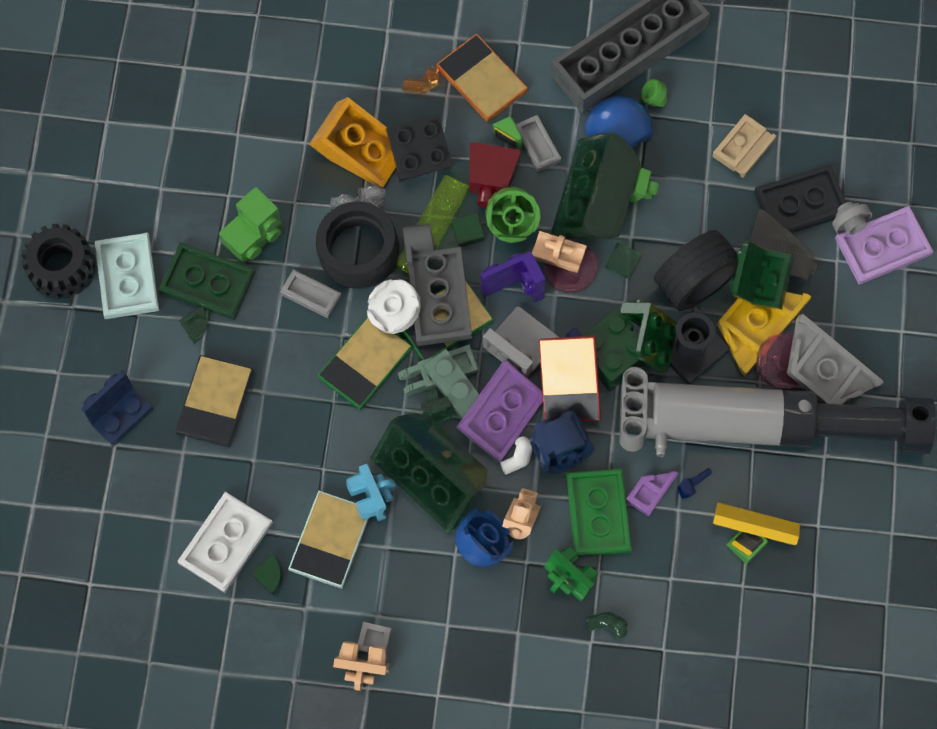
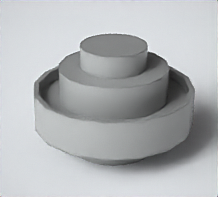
M847 202L838 208V213L835 215L832 226L837 234L845 231L848 235L858 233L867 226V221L872 217V212L866 204Z

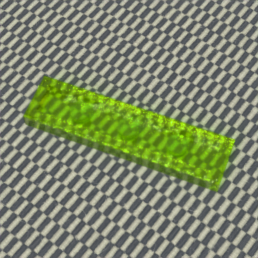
M445 175L417 223V225L431 224L434 250L437 248L469 191V185L448 175ZM404 246L395 267L409 273Z

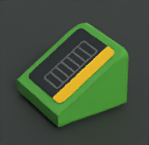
M509 116L493 124V134L495 137L515 149L522 150V136L513 118Z
M739 531L726 545L747 565L767 545L768 540L765 537Z

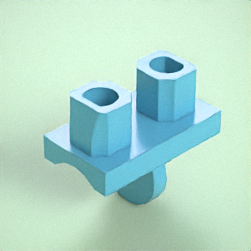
M367 464L359 466V473L346 479V485L351 496L363 492L366 493V499L356 502L360 518L365 519L376 516L377 520L380 521L386 519L384 513L386 505L382 496L386 502L392 501L393 496L391 492L397 486L393 479L385 480L383 474L375 477L376 484Z

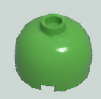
M514 186L502 188L495 192L489 199L485 211L486 222L491 232L498 239L510 243L521 242L527 239V236L536 231L540 222V209L534 197L526 190Z

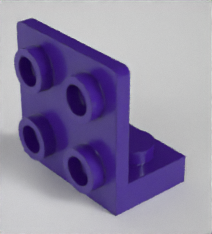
M529 251L525 254L521 252L511 256L507 262L501 265H490L481 274V293L483 297H486L520 281L526 296L531 295L534 302L545 298V277L532 252Z

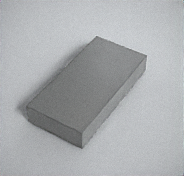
M538 115L516 124L522 136L523 147L537 173L561 162L562 158Z
M294 269L280 291L282 296L328 319L341 298L340 292Z

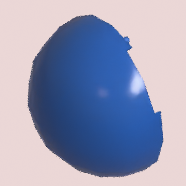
M620 95L608 97L598 102L589 112L585 124L586 138L592 148L603 157L621 161L636 145L641 142L645 143L652 138V118L645 106L633 98Z

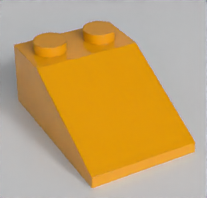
M349 97L336 102L309 143L310 146L330 161L379 188L384 187L396 168L386 132L387 127Z

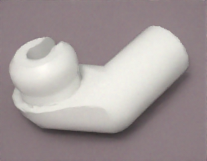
M527 437L517 438L514 456L500 462L505 475L529 464L533 448Z

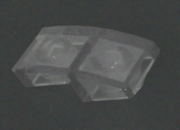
M367 186L358 189V198H353L350 195L331 197L330 208L332 210L341 204L355 201L371 203L381 208L387 204L386 189H381L378 186Z

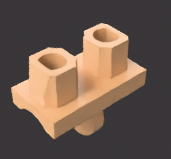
M539 231L532 254L535 260L578 273L586 251V245L567 240L562 235L557 237Z
M522 488L519 498L513 499L502 526L509 528V535L511 537L524 539L530 535L541 508L540 505L535 504L538 496L537 492Z
M345 641L342 644L339 656L334 658L333 667L357 671L356 673L346 672L345 674L346 681L355 682L354 690L361 691L363 683L374 684L375 676L365 675V672L386 675V672H389L390 663H386V647L370 646L368 660L358 659L359 643Z

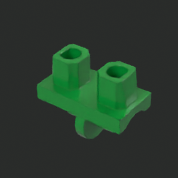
M570 547L560 552L556 549L551 553L549 560L544 565V568L549 572L547 577L554 582L550 591L556 594L561 589L568 596L572 593L578 600H584L592 589L593 582L597 578L598 573L591 566H586L581 571L573 564L577 561L578 556Z

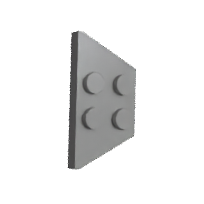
M804 314L796 318L787 375L805 390L814 392L817 400L827 404H843L874 387L882 385L884 382Z

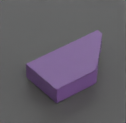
M671 471L666 474L642 476L627 497L626 502L650 517L677 478L678 472Z

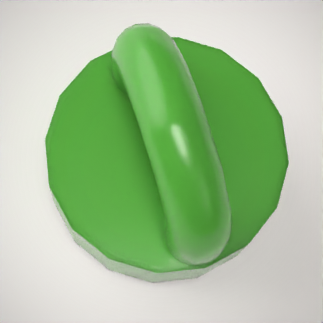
M657 79L649 80L643 86L641 92L642 101L653 107H664L667 103L666 85Z

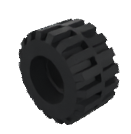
M52 224L50 229L43 226L41 227L42 232H33L31 234L33 239L31 241L26 240L24 244L27 250H22L21 256L24 260L21 262L34 288L37 291H41L44 296L48 297L51 294L54 299H60V295H64L66 299L71 297L70 293L72 292L76 294L82 292L80 287H87L90 284L88 278H93L94 271L92 268H95L94 255L84 235L81 236L76 228L71 230L70 226L63 224L62 228L58 224ZM59 252H67L73 255L70 263L65 268L58 271L45 269V264L52 255Z

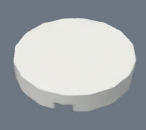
M386 280L376 286L369 295L367 316L371 323L382 332L391 334L403 332L411 327L419 316L421 309L420 296L416 289L404 280Z

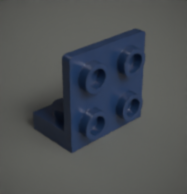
M124 371L110 376L106 380L104 387L97 394L93 393L86 398L83 403L84 406L81 408L90 425L112 447L154 410L152 405L133 388Z

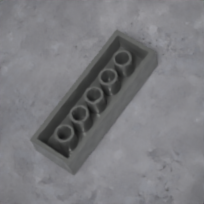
M641 0L552 60L550 76L583 114L705 31L708 27L710 13L698 0Z

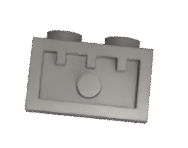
M518 306L495 332L490 328L483 335V348L501 362L508 361L528 378L540 364L539 339L556 338L558 336Z

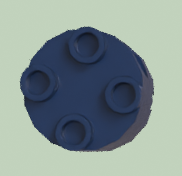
M568 411L551 422L543 420L533 427L535 433L529 439L544 473H547L548 470L551 474L567 471L581 463L579 458L584 454L586 458H589L594 451L589 435L580 417H577L574 411Z

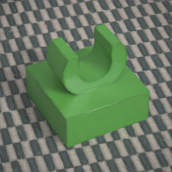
M640 168L631 175L625 198L626 201L635 204L641 198L652 199V194L657 195L659 184L649 181L651 171Z

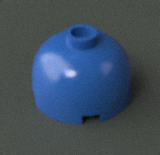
M474 509L459 523L455 533V544L461 556L470 564L477 567L493 566L511 553L513 541L509 543L507 537L510 531L509 528L502 527L503 520L493 512L487 510L483 513L478 512L479 509Z

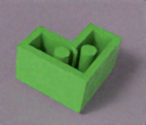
M257 187L252 189L236 204L238 216L219 232L222 244L243 264L249 259H255L268 242L272 243L279 238L283 230L278 208Z

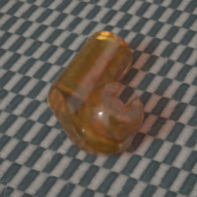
M429 67L426 69L425 75L419 80L404 78L403 91L415 93L429 92L440 81L439 70L435 67Z

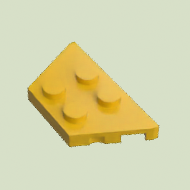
M786 292L782 310L751 305L738 298L722 316L717 325L727 345L730 347V351L743 376L750 372L811 299L809 294L803 293V295Z

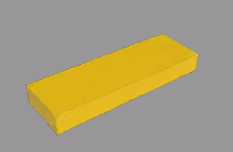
M717 502L713 520L715 525L797 545L800 533L799 523Z

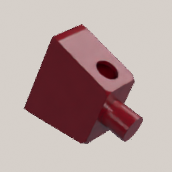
M470 142L469 192L479 194L478 206L487 208L488 201L495 192L502 188L511 187L520 165L521 150Z

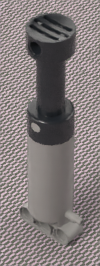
M631 367L624 372L622 378L619 441L622 448L634 452L644 446L645 438H655V449L658 457L665 456L667 439L812 447L815 436L897 441L900 453L930 454L935 436V404L931 398L902 397L899 408L817 403L816 394L812 391L648 382V376L643 369ZM630 383H636L639 386H631ZM634 407V408H637V409H639V410H638V411H631V410L628 409V408ZM628 432H635L638 435L631 436L628 434Z

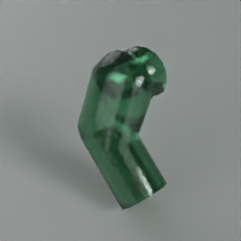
M603 612L585 617L589 631L606 627L612 630V634L616 638L625 637L628 633L626 620L612 612Z

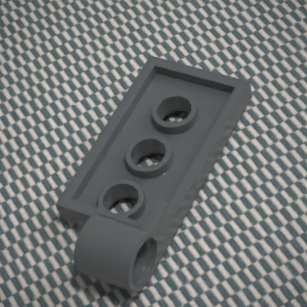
M430 223L403 227L410 285L418 292L421 302L419 316L414 322L417 345L422 346L472 339L461 247L434 250ZM433 260L443 262V266L438 270H432L428 267L429 263ZM441 284L446 287V291L441 295H434L431 292L435 285ZM443 309L449 312V316L445 320L440 321L434 318L438 310Z

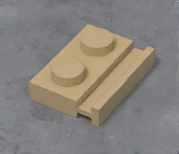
M745 114L715 149L712 157L733 172H738L740 177L744 179L775 141L776 135L767 132L765 127Z

